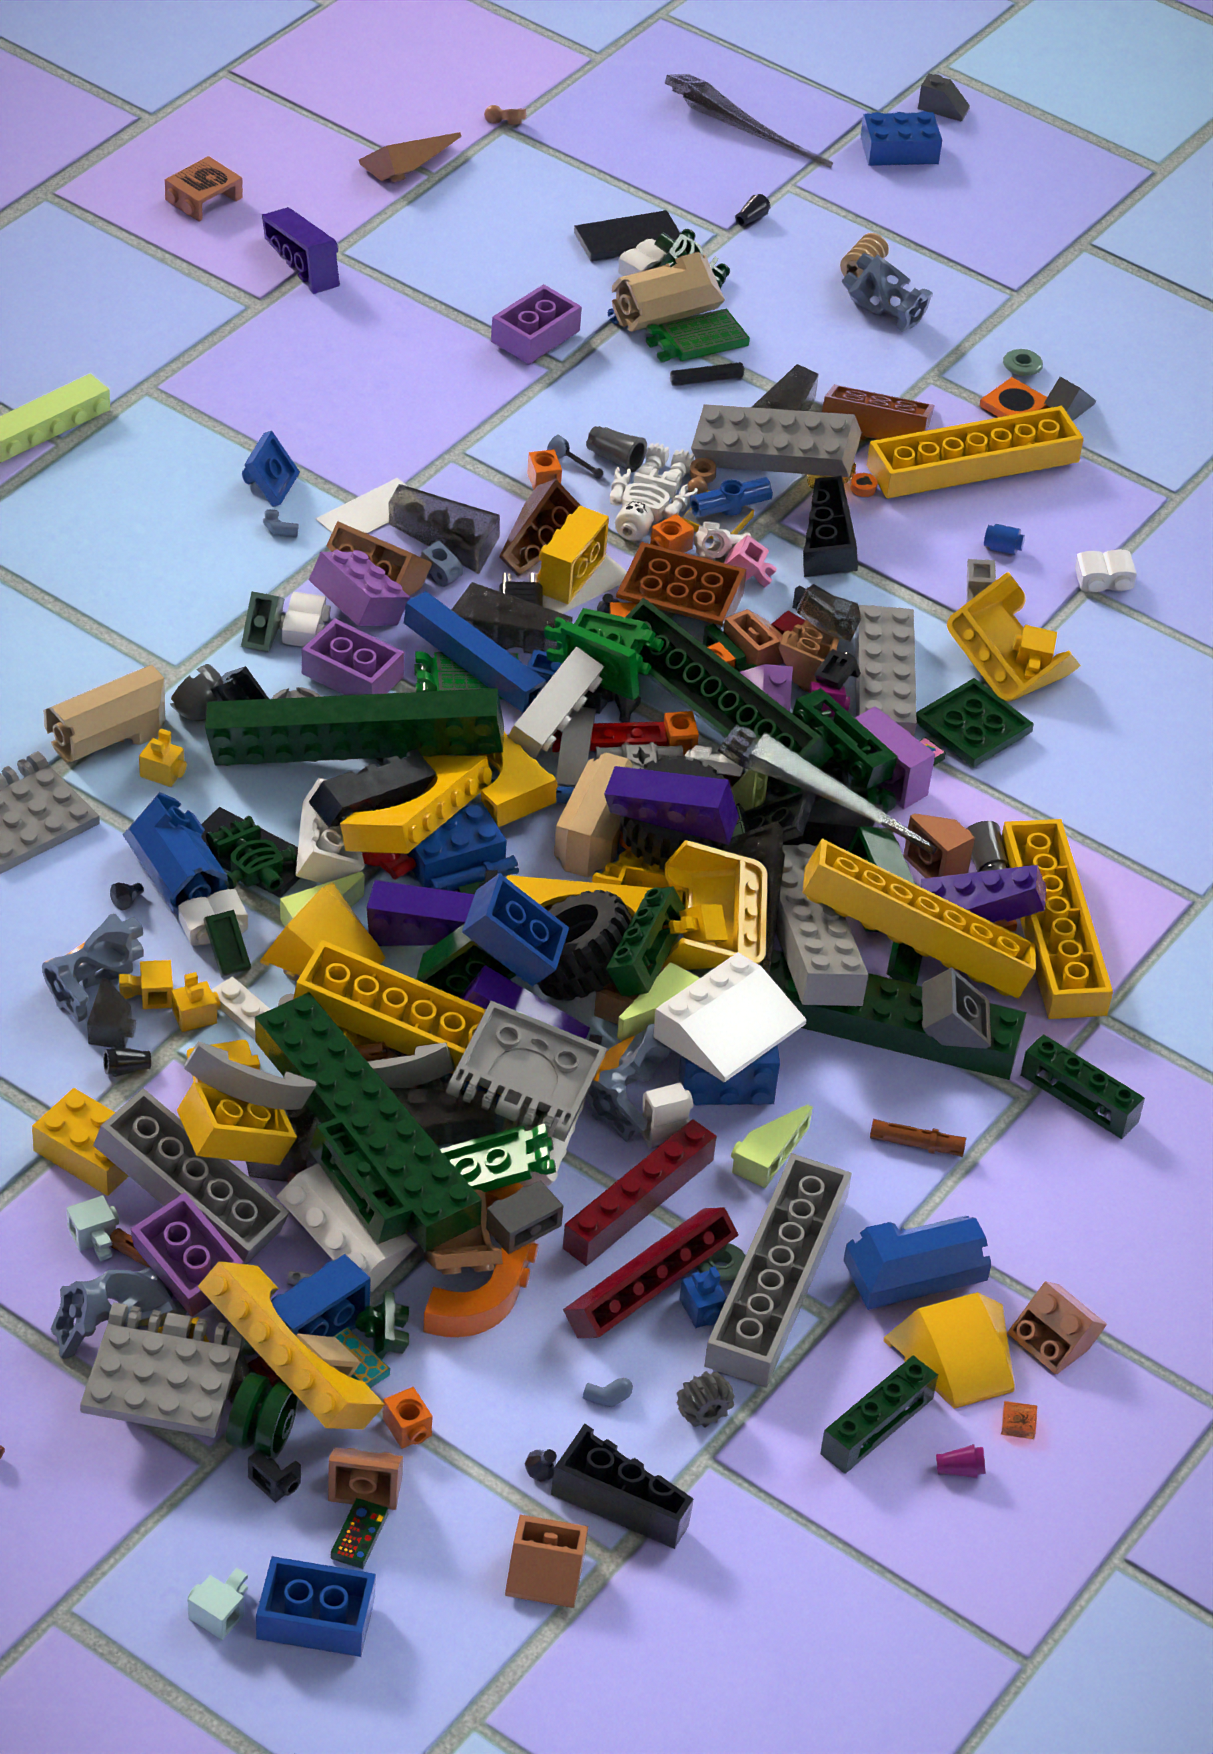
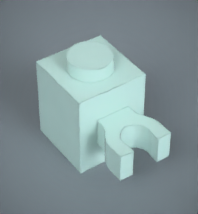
M104 1195L66 1207L67 1227L78 1250L82 1251L94 1247L100 1261L112 1258V1252L109 1246H112V1241L109 1237L116 1229V1225L120 1223L115 1207H109Z
M236 1568L230 1574L225 1584L209 1575L201 1585H195L187 1598L188 1619L223 1640L244 1617L243 1595L248 1590V1585L244 1584V1582L248 1579V1574Z

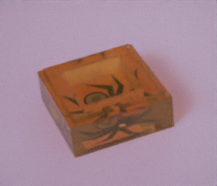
M1004 1401L1001 1435L1034 1439L1036 1434L1037 1405Z

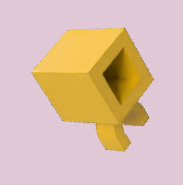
M1024 625L1021 635L1016 634L1012 650L1017 651L1015 662L1027 665L1024 679L1030 680L1039 672L1040 668L1044 669L1050 664L1054 655L1057 632Z
M160 729L158 739L152 737L139 755L140 777L172 787L177 778H181L186 770L187 763L184 761V748L170 744L171 732Z
M699 904L679 911L680 921L669 922L670 933L683 934L685 939L715 947L716 944L728 940L722 904Z
M171 960L140 961V976L119 974L120 999H129L136 995H142V1010L172 1008L171 990H173Z
M196 972L185 974V987L171 990L172 1012L181 1032L216 1024L217 1010L221 1009L218 993L211 991L207 981L198 983Z

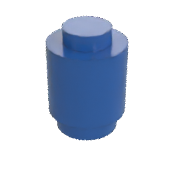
M1001 524L988 525L984 537V546L990 547V550L1016 555L1018 550L1022 551L1025 542V535L1021 534L1020 528Z

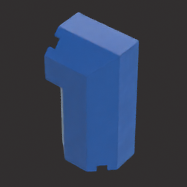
M159 792L122 835L171 910L179 914L178 905L198 897L207 898L218 891L227 890L225 884L227 874L201 836L205 829L196 816L189 810L184 813L179 809L181 803L178 800Z
M967 1215L911 1229L901 1227V1230H899L896 1224L892 1222L866 1227L860 1232L862 1238L855 1243L852 1239L845 1247L843 1261L867 1310L988 1281L991 1268L990 1255L984 1256L982 1247L988 1246L987 1238L977 1218Z

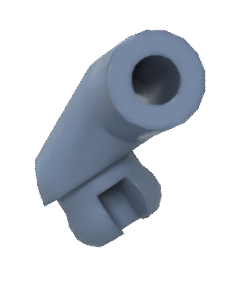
M268 509L264 512L263 524L273 534L298 537L299 524L280 521L277 510Z
M627 1378L616 1379L605 1387L587 1383L582 1398L607 1407H614L631 1396L633 1385Z

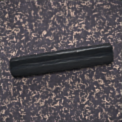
M737 362L673 370L670 372L669 378L673 386L742 378L745 370L743 364Z

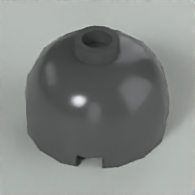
M205 664L196 669L200 674L195 678H192L190 675L185 678L171 697L174 703H170V706L186 719L193 721L205 720L207 702L218 701L210 689L222 676L210 664Z

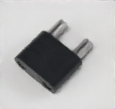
M506 572L502 574V583L499 585V612L502 615L539 616L542 614L543 587L537 579L538 574L535 573V582L533 573L530 574V582H512V575L508 573V581L506 582Z

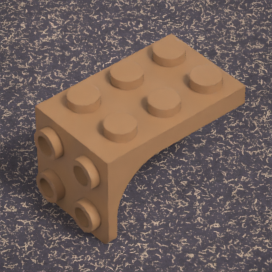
M474 1190L482 1199L481 1225L427 1252L424 1251V1260L436 1270L441 1271V1274L461 1273V1267L474 1268V1271L477 1272L494 1270V1264H503L502 1250L492 1244L489 1232L486 1229L485 1193L482 1190Z

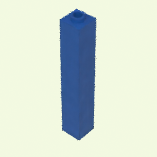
M427 591L410 598L406 602L403 622L406 626L490 689L498 688L499 696L520 712L524 713L545 687L546 680Z

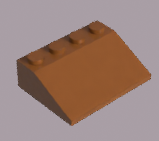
M834 384L824 396L822 412L854 414L862 432L860 440H865L866 437L879 440L928 431L935 405Z
M641 542L616 593V598L639 603L644 597L658 609L723 626L725 618L735 613L743 597L747 569Z

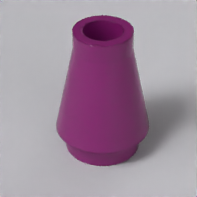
M972 1444L943 1454H936L938 1475L949 1474L978 1478L977 1475L986 1474L983 1447H975Z

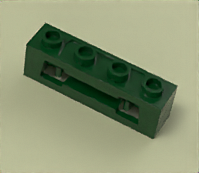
M822 688L796 699L792 714L826 741L835 752L831 758L866 789L871 788L892 777L898 756ZM824 703L835 712L834 721L829 718L830 710L822 711ZM868 742L879 752L870 754L871 747L867 746Z
M673 886L666 888L656 887L645 893L606 968L622 997L649 993L678 934H671L670 928L662 930L664 925L669 926L670 921H680L679 911L685 910ZM652 964L649 971H647L646 966Z
M1044 1034L1025 1051L1020 1075L1120 1139H1123L1139 1123L1145 1101L1144 1096ZM1045 1070L1048 1072L1047 1080L1052 1081L1054 1077L1059 1081L1052 1085L1038 1076V1074ZM1100 1107L1101 1114L1111 1111V1121L1096 1112L1097 1109Z
M345 1116L316 1125L309 1151L375 1242L380 1244L404 1235L413 1208ZM349 1141L352 1142L353 1147H349ZM387 1190L390 1193V1195H386L385 1197V1195L382 1192ZM391 1197L397 1204L392 1207L389 1206Z
M912 1355L824 1430L820 1454L846 1474L934 1398L938 1374ZM917 1397L918 1400L913 1404L914 1399Z

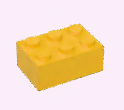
M579 506L573 514L568 515L563 527L555 531L550 543L544 545L539 554L541 569L537 579L543 587V595L569 605L606 557L609 516L583 506Z
M193 1082L177 1108V1113L196 1156L280 1165L297 1138L284 1109H274L248 1103L227 1095L205 1083Z
M72 1088L32 1125L34 1152L106 1196H109L129 1177L93 1146L101 1125L115 1112L76 1088Z

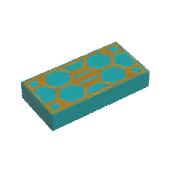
M348 1327L333 1336L361 1362L351 1378L364 1381L369 1388H372L390 1376V1367Z

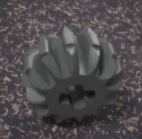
M705 1371L699 1377L694 1375L693 1380L684 1382V1388L676 1393L678 1397L676 1402L679 1406L678 1410L682 1417H685L687 1422H690L693 1427L702 1425L705 1428L711 1422L718 1423V1419L728 1416L727 1410L735 1406L733 1402L735 1397L733 1388L718 1371L711 1374Z

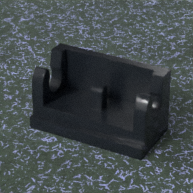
M246 666L226 672L210 689L218 701L269 699Z

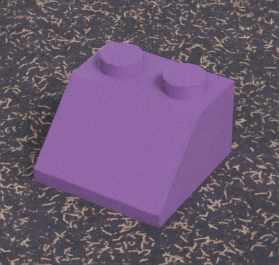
M763 664L740 672L790 712L793 666Z

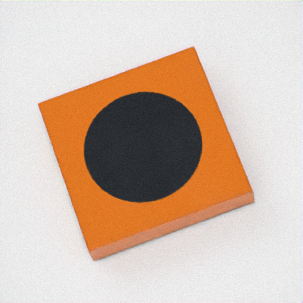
M1013 377L981 398L979 405L997 417L1049 408L1044 404L1047 399L1046 396Z

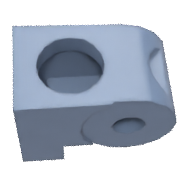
M440 541L422 551L420 557L432 562L428 573L440 586H447L462 576L463 567L461 562Z

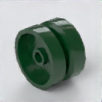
M253 1372L248 1374L236 1394L230 1411L226 1429V1442L243 1450L254 1444L255 1452L259 1450L267 1458H277L290 1435L297 1413L299 1398L284 1382H279L272 1387L268 1377Z

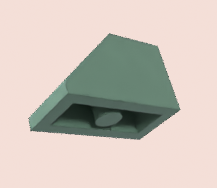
M251 591L241 647L270 651L280 627L284 598Z

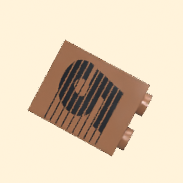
M210 156L165 179V200L197 221L203 220L202 203L220 193L235 202L243 198V177Z

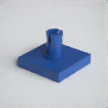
M271 430L263 433L244 464L246 468L242 470V478L248 485L256 482L272 507L283 502L300 471Z

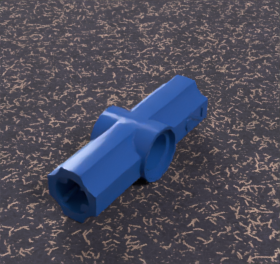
M767 477L744 483L731 479L723 481L720 489L690 496L692 513L696 518L719 512L733 516L739 514L743 506L772 499L773 491Z

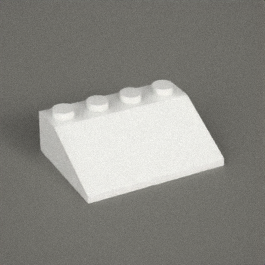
M737 952L656 1008L653 1038L718 1079L726 1082L804 1026L806 1018L760 965Z

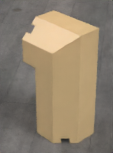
M700 252L684 255L675 259L677 264L672 267L668 263L658 268L619 277L612 285V293L616 292V299H612V307L619 324L623 327L629 326L627 330L633 332L647 328V325H659L718 309L725 299L706 255H702Z
M149 665L44 709V727L47 734L53 732L56 739L51 741L54 750L68 763L116 742H124V739H132V744L141 745L150 741L152 737H159L158 732L162 729V724L164 725L166 720L164 677L153 665Z
M604 753L595 761L594 758L588 760L556 824L554 856L557 860L558 858L561 860V866L564 871L590 877L595 874L596 870L602 869L603 873L606 865L609 862H614L617 856L621 833L620 815L610 813L604 793L614 766L632 768L633 763L628 758Z

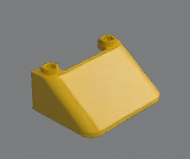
M1006 572L954 612L947 621L949 633L995 694L1004 701L1016 700L1069 676L1081 666L1068 650L1055 655L1050 664L1044 669L1040 668L1039 672L1030 680L1024 679L1027 665L1015 662L1017 651L1012 649L1016 634L1021 635L1024 628L1014 614L1024 607L1026 595L1009 572Z
M688 840L684 841L665 863V877L670 887L673 886L675 891H686V909L699 904H722L728 940L716 944L715 947L681 938L677 944H673L662 967H666L671 962L684 970L716 968L737 952L759 964L766 955L768 877L766 868L755 859Z

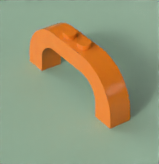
M519 1182L484 1192L486 1213L487 1208L495 1201L503 1200L517 1193L524 1186ZM533 1241L510 1254L501 1247L503 1264H496L489 1281L476 1290L455 1292L433 1287L424 1311L423 1332L443 1337H466L485 1332L499 1324L514 1307L520 1288L527 1287L530 1277V1269L527 1267L529 1262L535 1263L539 1244Z

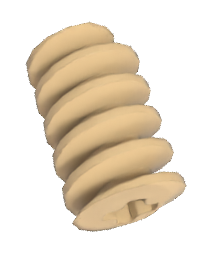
M876 233L863 235L841 260L840 268L843 276L845 277L849 272L858 278L864 271L856 263L863 253L873 258L879 255L884 259L889 253V246L885 238Z

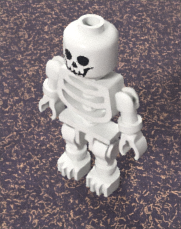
M651 443L647 450L645 464L640 466L638 472L634 474L633 484H629L631 477L630 469H627V474H623V476L620 474L619 467L615 469L609 501L614 506L622 504V508L615 519V529L620 536L629 541H639L647 535L653 521L659 522L663 517L667 519L675 514L679 515V511L687 508L690 503V496L696 495L698 489L695 488L693 492H688V484H685L681 487L679 495H676V490H679L682 478L690 472V465L694 461V454L689 455V451L684 452L683 449L680 452L676 450L671 460L670 471H665L663 475H658V470L663 468L669 459V447L664 448V444L659 445V443H656L654 445V443Z

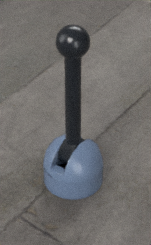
M555 435L551 439L547 450L554 449L557 458L568 456L591 471L595 478L600 479L603 477L604 472L601 468H594L570 452L569 442L565 438Z

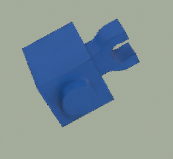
M715 1266L709 1268V1271L695 1272L692 1276L681 1280L679 1300L695 1329L705 1325H715L727 1299L719 1284L721 1275Z

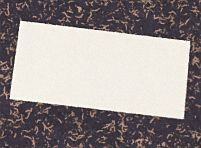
M395 478L315 519L331 533L337 521L364 533H369L428 502L400 479Z
M606 554L605 559L569 605L543 595V613L550 619H553L621 585L627 571Z

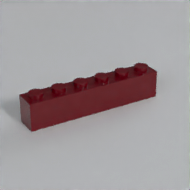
M694 1119L690 1120L564 1224L562 1249L587 1267L714 1160L717 1136Z
M725 1207L701 1209L565 1307L563 1311L576 1337L599 1338L739 1236Z

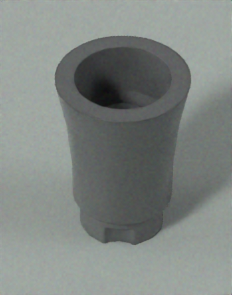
M594 426L588 434L586 447L594 451L595 454L620 465L624 469H630L631 473H633L642 465L645 459L647 440L643 437L628 435L608 427Z
M980 821L966 828L975 837L971 858L977 872L1009 868L999 824L994 821Z

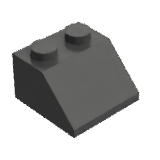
M952 967L922 983V1027L928 1036L933 1037L941 1045L985 1049L991 1046L990 1002L987 997Z

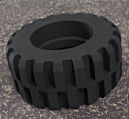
M667 756L660 758L659 762L655 763L652 760L644 764L645 770L725 779L721 774L717 776V770L712 766L708 765L705 767L702 765V761L693 758V761L686 760V756H677V759H670ZM620 815V831L623 833L625 844L628 847L631 846V852L637 858L642 856L644 857V863L650 866L654 864L659 865L661 870H665V863L686 840L723 851L727 847V844Z
M595 890L594 892H581L578 896L572 895L567 897L565 901L554 904L549 912L567 925L569 930L557 969L537 983L541 992L556 1000L564 999L569 1001L574 1000L575 997H587L594 991L597 993L603 990V987L609 983L613 984L614 982L606 968L633 919L622 899L611 892Z

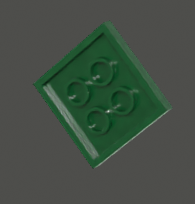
M975 678L916 712L917 725L973 768L1033 732L1034 727L1033 722Z

